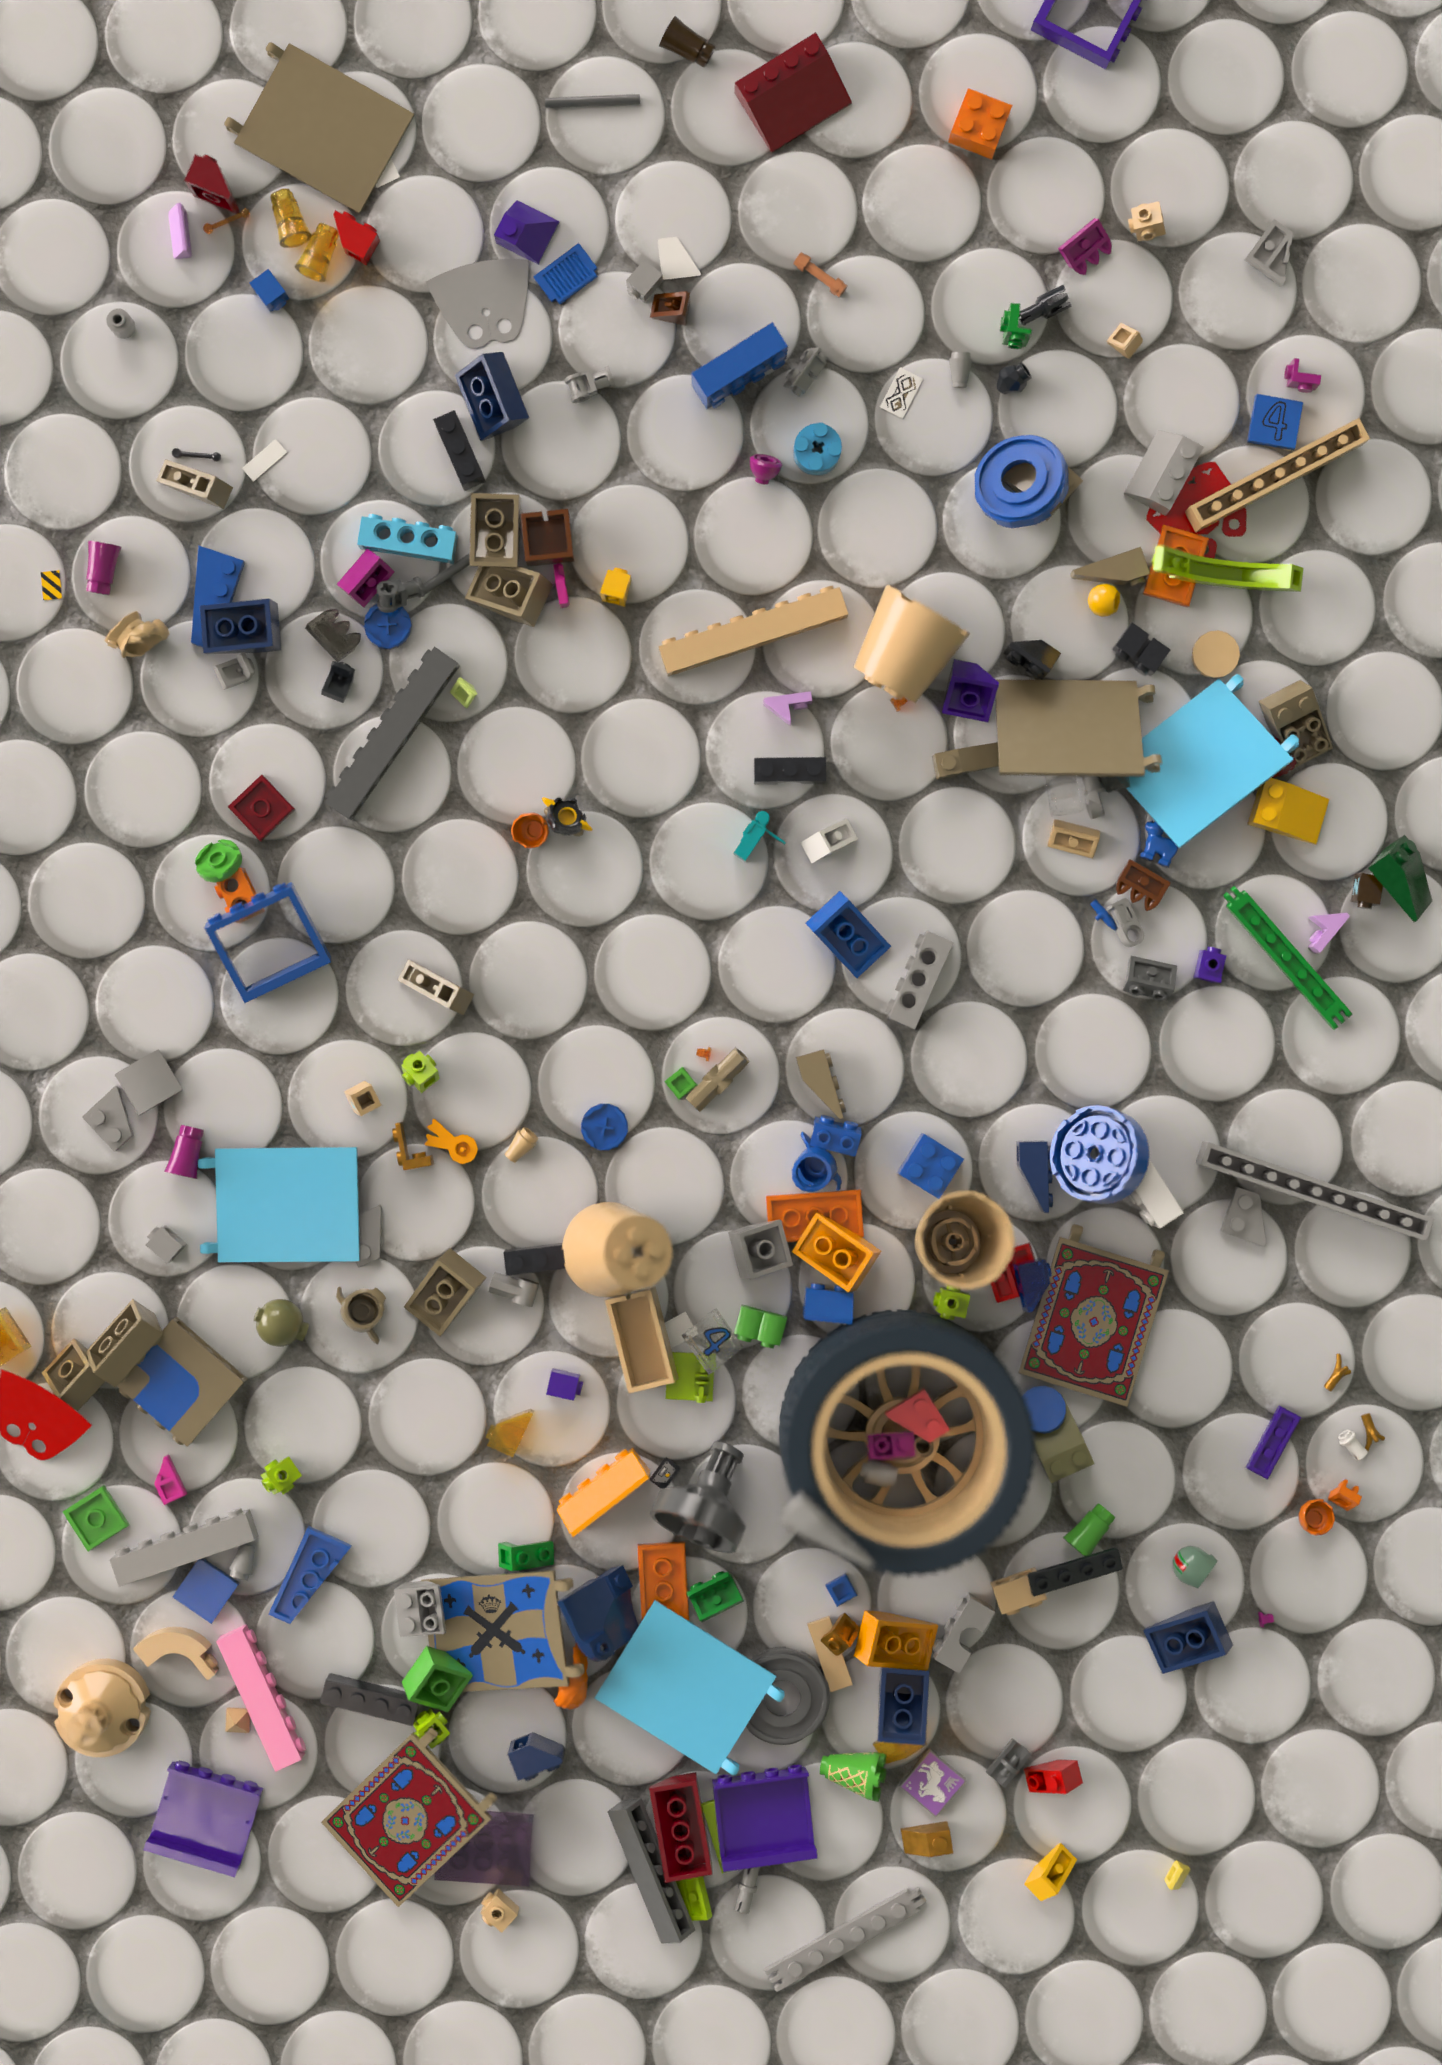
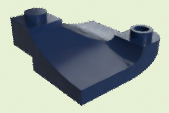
M623 1565L610 1568L597 1578L587 1581L557 1601L577 1645L589 1659L595 1662L604 1661L615 1654L614 1651L630 1641L639 1626L631 1601L630 1588L633 1585Z

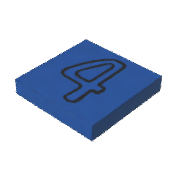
M1256 394L1247 442L1294 450L1303 402Z

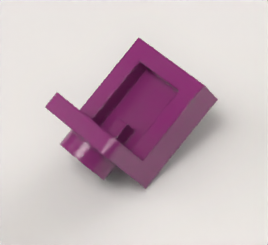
M1294 358L1289 365H1286L1284 379H1287V387L1297 388L1302 393L1315 391L1321 383V375L1298 372L1299 358Z

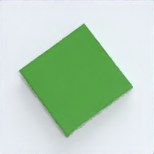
M105 1485L63 1511L66 1519L88 1552L130 1525Z

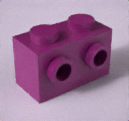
M367 548L337 585L354 601L365 607L376 595L377 585L382 581L388 580L395 571Z

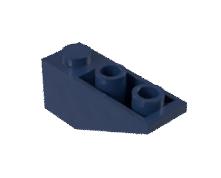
M1016 1141L1017 1166L1040 1210L1043 1213H1049V1207H1053V1194L1049 1193V1184H1052L1053 1176L1052 1169H1048L1051 1146H1048V1141Z

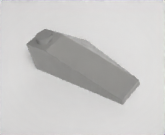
M802 1490L781 1511V1517L783 1518L781 1522L791 1532L795 1529L800 1535L869 1568L874 1566L873 1559Z

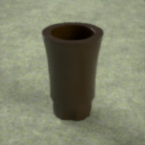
M676 16L671 20L659 44V47L672 51L692 63L696 62L704 68L710 61L716 48L706 42L707 39L690 29Z

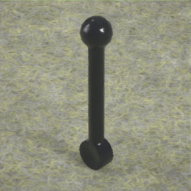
M178 448L172 450V456L176 459L185 456L213 459L216 462L221 460V454L218 452L205 454L183 452Z

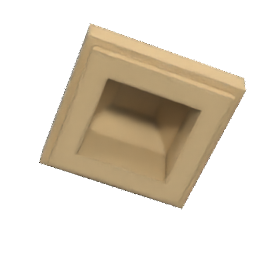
M226 1708L225 1732H250V1715L247 1708Z

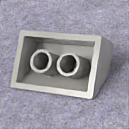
M1158 430L1124 494L1166 516L1204 447L1185 436Z

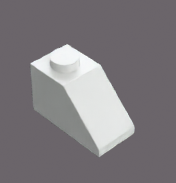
M846 818L815 833L800 843L811 863H814L856 841L858 838Z

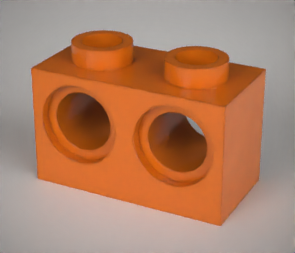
M242 867L231 877L224 881L216 882L217 885L214 886L219 898H224L227 907H225L226 913L230 912V907L241 901L251 902V898L257 894L245 868ZM232 879H236L238 882V888L234 892L228 890V883ZM263 908L236 921V923H242L265 912Z

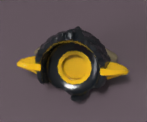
M542 797V801L548 806L544 809V814L553 832L580 837L584 833L583 830L593 831L586 822V814L579 810L575 798L562 801L560 797L555 798V800Z

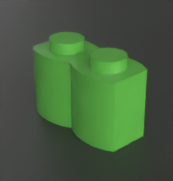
M741 1304L734 1334L738 1335L737 1339L745 1342H751L752 1339L761 1341V1346L774 1349L775 1345L780 1346L787 1316Z

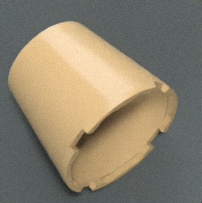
M887 585L854 668L866 674L864 679L880 689L884 685V690L899 700L905 697L916 703L965 642L970 633Z
M959 1191L941 1197L925 1212L916 1230L915 1250L922 1265L943 1284L959 1289H975L993 1282L1006 1268L1014 1251V1231L1008 1215L1000 1205L984 1194L972 1191ZM950 1236L952 1239H956V1244L953 1247L948 1244Z
M616 1202L597 1203L580 1211L570 1222L562 1244L565 1259L564 1265L572 1281L583 1291L599 1297L621 1296L656 1284L666 1274L672 1259V1244L665 1228L651 1217Z

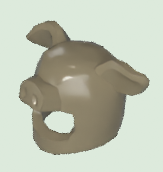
M338 1287L336 1299L341 1304L340 1313L342 1320L353 1331L366 1332L369 1338L378 1345L380 1340L373 1328L377 1326L383 1316L385 1295L378 1288L372 1290L363 1288L354 1291L345 1298L342 1288Z

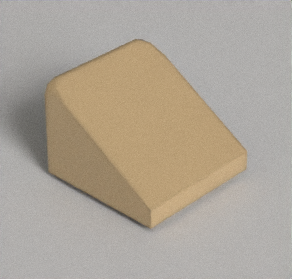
M1123 323L1119 324L1107 340L1110 346L1128 359L1131 358L1143 342L1139 331Z

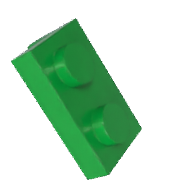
M1011 303L1008 310H1004L1000 321V332H1004L1002 345H1008L1010 349L1026 347L1032 335V329L1018 328L1020 304Z
M724 1571L718 1572L711 1577L712 1580L706 1583L698 1582L690 1587V1591L686 1592L700 1622H704L744 1602L737 1584L729 1571L726 1573Z

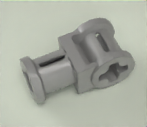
M609 366L593 374L589 370L572 374L564 379L565 384L569 385L572 403L586 401L592 396L598 395L597 390L607 386H615Z

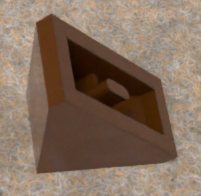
M690 292L654 294L650 318L686 326L690 307Z

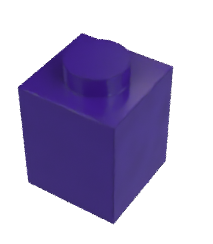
M553 1368L546 1395L574 1401L576 1395L580 1396L583 1381H579L580 1374Z

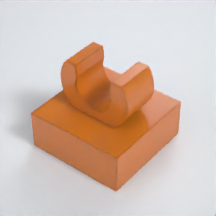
M1345 1479L1339 1483L1337 1488L1330 1491L1328 1500L1349 1511L1360 1504L1362 1496L1357 1494L1359 1491L1357 1485L1352 1487L1351 1490L1346 1487L1348 1480Z

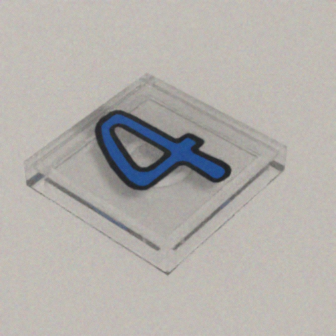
M717 1308L681 1335L708 1374L713 1373L743 1348V1345Z

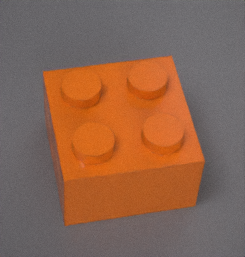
M968 88L951 130L948 143L992 160L1012 105Z

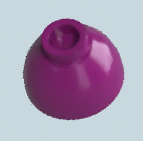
M755 454L750 457V469L755 476V482L759 484H769V480L775 478L781 471V461L773 456Z

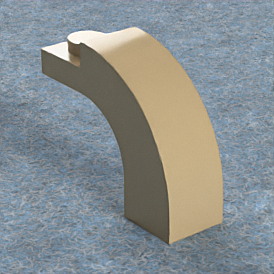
M167 1627L159 1629L146 1636L133 1648L147 1667L166 1654L177 1653L189 1658L207 1681L219 1670L215 1657L206 1653L212 1644L204 1636L188 1628Z

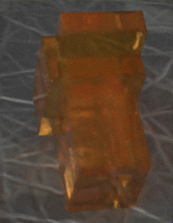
M905 697L901 700H895L894 698L890 700L897 712L901 710V706L908 702Z
M708 1047V1050L697 1048L696 1055L704 1057L706 1061H709L712 1047Z

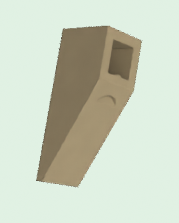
M824 1049L796 1057L802 1080L839 1119H843L842 1113L846 1112L843 1099H838L836 1090L840 1088L837 1077L831 1076L829 1067H833L830 1053L825 1054Z

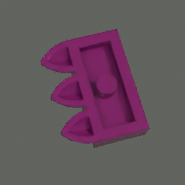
M1094 218L1058 249L1069 268L1074 269L1078 274L1086 275L1087 264L1085 259L1092 264L1098 265V249L1110 255L1112 244L1099 219Z

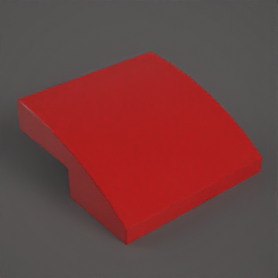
M1030 1242L1014 1247L1010 1262H1008L1001 1275L990 1283L997 1303L1044 1288Z

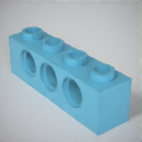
M375 514L361 517L357 542L360 549L366 550L368 548L370 551L454 564L458 535L456 531H453L452 527L440 525L439 529L429 527L430 524L424 522H415V525L406 524V520L400 518H392V521L382 520V516ZM383 529L391 531L387 539H380L379 533ZM406 533H413L414 539L410 543L402 542L403 536ZM429 537L438 538L437 544L433 547L426 546V540Z

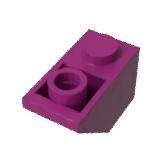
M914 1432L867 1435L870 1460L896 1461L907 1460L916 1456Z

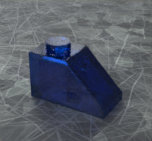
M1042 1258L1013 1264L1022 1310L1028 1313L1033 1312L1050 1284L1049 1277L1052 1276L1051 1267Z

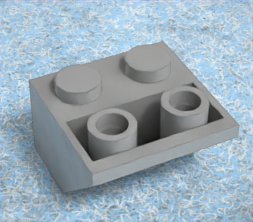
M429 1581L405 1582L394 1589L400 1637L446 1633L440 1585Z

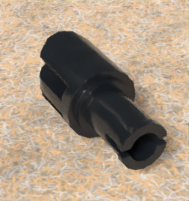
M1064 285L1037 297L1035 304L1021 310L1019 313L1021 324L1025 326L1041 316L1048 319L1072 307L1070 302H1066L1069 297L1067 293H1063L1066 290Z

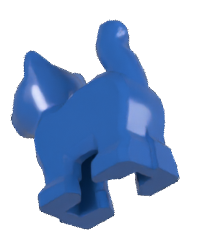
M1154 820L1147 822L1145 829L1148 833L1145 849L1140 854V857L1150 861L1153 860L1155 854H1158L1161 859L1157 864L1169 868L1172 858L1178 851V847L1171 839L1161 836L1164 831Z

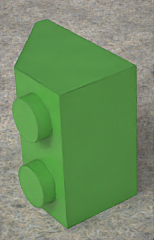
M426 1646L403 1679L402 1684L409 1701L448 1712L473 1675L446 1651Z

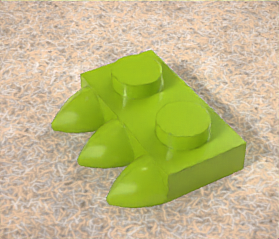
M703 1876L676 1881L678 1888L681 1889L680 1893L691 1920H709L712 1917V1912Z

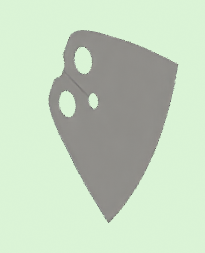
M498 259L476 262L449 270L426 281L438 308L464 345L469 348H479L485 346L491 340L507 342L514 340L518 336L526 304L529 260ZM484 308H488L490 310V314L488 316H484L482 314V310ZM500 319H508L511 322L512 328L508 333H500L497 330V322ZM472 325H479L483 330L482 336L477 340L471 339L468 336V329Z

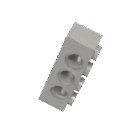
M926 931L924 935H919L914 946L918 950L914 957L910 955L905 969H908L905 979L900 977L895 988L896 991H899L895 1000L891 999L885 1012L889 1013L888 1019L911 1029L916 1028L954 942L929 931ZM925 951H930L934 956V960L930 965L923 963L921 959ZM921 973L924 976V983L921 986H916L912 983L913 974ZM906 994L914 997L915 1003L911 1008H906L902 1004V998Z

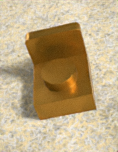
M843 1613L839 1616L830 1632L821 1638V1642L835 1656H838L851 1647L859 1634L860 1627L846 1613Z

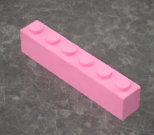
M246 1624L220 1636L216 1641L275 1772L301 1761L305 1755L304 1751H306L305 1743L301 1737L298 1738L295 1732V1721L292 1716H288L285 1710V1699L282 1694H278L275 1688V1677L271 1672H268L265 1666L267 1664L266 1657L262 1651L258 1650L255 1644L257 1638L252 1629L249 1630Z

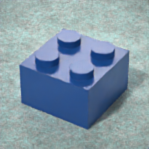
M921 1133L897 1173L940 1199L964 1161V1158L924 1133Z

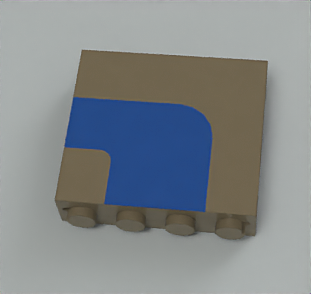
M176 1317L162 1330L163 1335L160 1342L150 1348L144 1360L134 1366L128 1378L124 1382H120L118 1387L119 1392L124 1397L132 1398L137 1403L136 1407L142 1413H149L155 1419L154 1422L159 1428L167 1429L172 1433V1438L175 1442L188 1447L248 1379Z

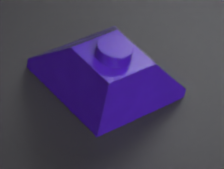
M516 200L504 213L494 233L496 244L539 265L560 222Z
M954 659L942 713L989 722L999 682L977 663Z

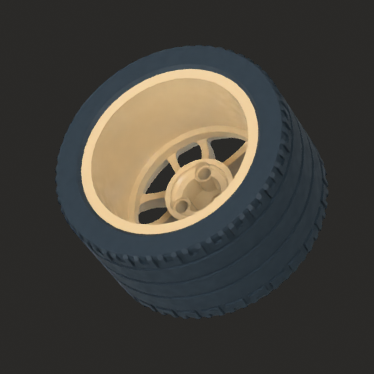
M897 1309L895 1312L891 1310L872 1312V1315L869 1316L866 1314L861 1315V1317L853 1319L852 1324H841L833 1331L828 1332L827 1337L821 1338L810 1348L809 1354L801 1359L798 1367L794 1370L793 1378L791 1377L779 1417L781 1456L792 1499L802 1490L873 1559L874 1566L872 1568L865 1566L866 1569L879 1571L882 1574L886 1572L894 1576L936 1574L938 1570L943 1569L947 1571L956 1565H963V1561L967 1559L970 1561L977 1554H982L985 1551L984 1548L988 1545L991 1547L995 1543L994 1541L1005 1533L1003 1530L1006 1527H1010L1011 1521L1020 1512L1018 1509L1020 1504L1023 1505L1025 1502L1024 1498L1030 1489L1029 1480L1033 1478L1032 1472L1033 1466H1035L1033 1454H1036L1035 1434L1032 1432L1034 1427L1029 1408L1025 1404L1026 1400L1012 1375L995 1355L972 1333L948 1319L944 1320L940 1316L928 1314L927 1312L917 1313L916 1310ZM911 1364L912 1379L908 1398L918 1392L921 1365H926L941 1371L957 1384L933 1401L938 1411L949 1401L964 1397L969 1402L973 1418L963 1425L948 1426L950 1431L930 1442L925 1450H918L916 1448L917 1442L922 1438L914 1434L915 1457L907 1460L882 1461L897 1467V1474L911 1473L926 1501L925 1504L906 1508L883 1506V1501L891 1486L881 1487L878 1494L872 1500H867L852 1490L853 1481L861 1472L863 1462H868L869 1454L852 1465L841 1478L830 1457L827 1438L864 1441L868 1449V1434L911 1432L888 1418L885 1414V1411L907 1399L899 1396L892 1397L885 1378V1367ZM876 1371L884 1403L873 1411L845 1392L858 1380ZM836 1404L850 1405L866 1416L868 1421L865 1431H839L831 1428L828 1425L829 1418ZM975 1431L972 1457L965 1472L962 1473L954 1464L937 1453L940 1438ZM931 1460L947 1469L955 1481V1485L940 1497H936L928 1490L920 1472V1469L925 1467ZM842 1555V1558L854 1562L855 1565H858V1566L863 1565V1564H861V1563H859V1562H856V1561H854V1560H852V1559H850V1558H848V1557Z

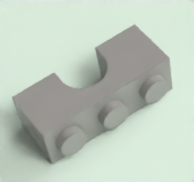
M970 1593L965 1598L962 1597L956 1606V1610H958L954 1618L950 1617L944 1627L946 1632L942 1639L938 1638L932 1648L936 1661L959 1674L971 1655L969 1647L959 1641L961 1633L967 1628H976L984 1633L995 1614V1610L991 1605Z

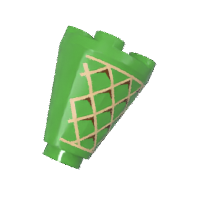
M864 1752L823 1755L820 1775H824L826 1779L868 1800L879 1802L881 1795L879 1784L880 1782L884 1783L887 1769L884 1767L887 1754Z

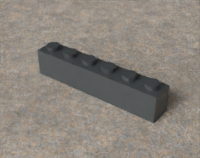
M642 1798L622 1800L607 1812L661 1944L681 1943L695 1931V1927L676 1881L665 1883L658 1838Z

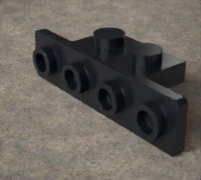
M1117 1547L1028 1573L1027 1577L1031 1594L1038 1596L1120 1571L1123 1567Z

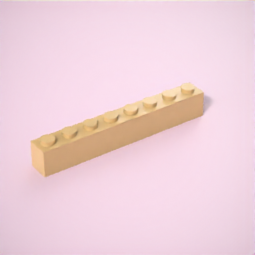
M1360 418L1191 505L1185 513L1196 533L1363 446L1370 438Z
M833 586L822 588L819 594L811 596V593L803 594L797 597L798 601L789 603L788 600L775 604L774 609L766 611V608H761L753 611L752 616L746 618L743 615L731 618L728 624L721 626V623L709 625L706 631L699 633L698 630H694L684 634L685 638L676 640L673 637L662 641L663 645L659 646V652L667 676L669 677L846 619L848 611L840 587L834 589Z

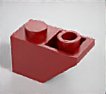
M335 210L333 215L345 253L367 265L380 242L379 236L376 233L377 230L367 223L361 225L356 222V218L348 212L344 211L342 214Z
M1059 1759L1024 1769L1029 1792L1067 1794L1083 1784L1078 1760Z

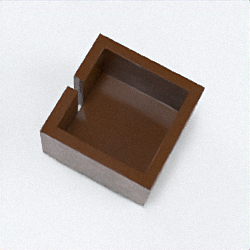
M568 509L547 511L549 521H544L542 511L520 514L527 567L575 562Z

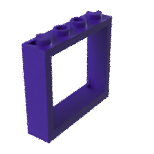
M1044 0L1030 31L1106 70L1110 61L1114 63L1121 51L1117 48L1120 41L1126 42L1131 32V28L1128 27L1131 20L1136 22L1140 15L1142 7L1139 5L1142 0L1132 1L1107 51L1047 20L1057 0Z

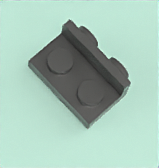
M1131 956L1123 991L1135 996L1152 997L1158 1001L1169 1000L1175 990L1177 965Z

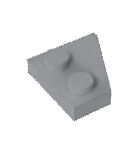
M1274 219L1245 259L1246 262L1280 287L1286 280L1285 274L1287 264L1289 263V250L1292 244L1293 232Z
M118 1086L113 1087L82 1116L114 1152L134 1135L131 1124H129L127 1119L128 1114L126 1107L123 1105L120 1095L121 1090Z
M381 1205L359 1214L360 1261H355L358 1268L381 1257Z

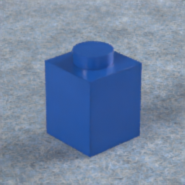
M269 269L249 282L270 312L280 310L286 305L289 297Z

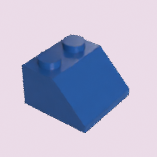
M811 1283V1287L805 1286L804 1320L852 1324L853 1291L847 1292L839 1285H835L834 1289L825 1288V1284Z

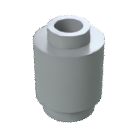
M114 309L108 314L107 325L118 338L126 339L133 335L135 332V322L125 310Z
M869 1459L867 1463L863 1462L860 1476L864 1477V1483L882 1487L894 1486L897 1477V1467L892 1466L891 1463Z

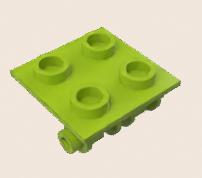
M672 1352L679 1379L674 1383L666 1385L665 1399L692 1400L697 1403L713 1402L715 1354L706 1356L704 1353Z

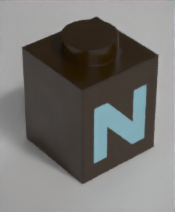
M1355 874L1351 902L1358 903L1357 907L1363 909H1372V906L1380 905L1383 885L1372 874Z

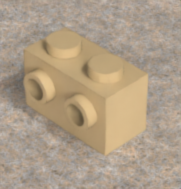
M1035 1567L990 1582L1001 1614L1013 1615L1020 1612V1608L1026 1606L1030 1608L1037 1607L1043 1603V1600L1047 1599L1045 1593L1038 1596L1031 1594L1027 1575L1037 1571Z

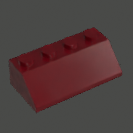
M697 1773L672 1776L650 1786L649 1791L665 1883L713 1875Z

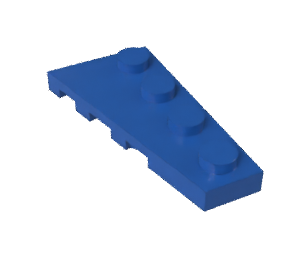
M199 545L191 643L203 647L200 606L232 602L245 561Z
M308 1526L268 1615L290 1624L352 1545Z

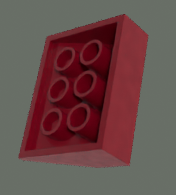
M816 32L736 81L734 88L736 97L771 153L852 104V100L839 73Z

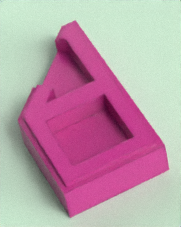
M553 564L560 607H569L570 603L563 564Z
M168 1454L163 1458L160 1471L154 1483L164 1505L187 1495Z

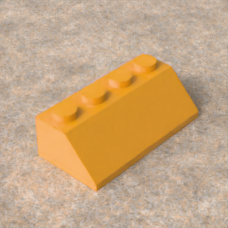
M634 1448L629 1451L627 1449L622 1450L615 1456L616 1461L610 1466L607 1463L596 1471L598 1474L591 1481L589 1478L585 1479L577 1486L578 1491L572 1495L569 1492L558 1501L560 1505H558L557 1511L572 1537L576 1536L649 1479L650 1469Z

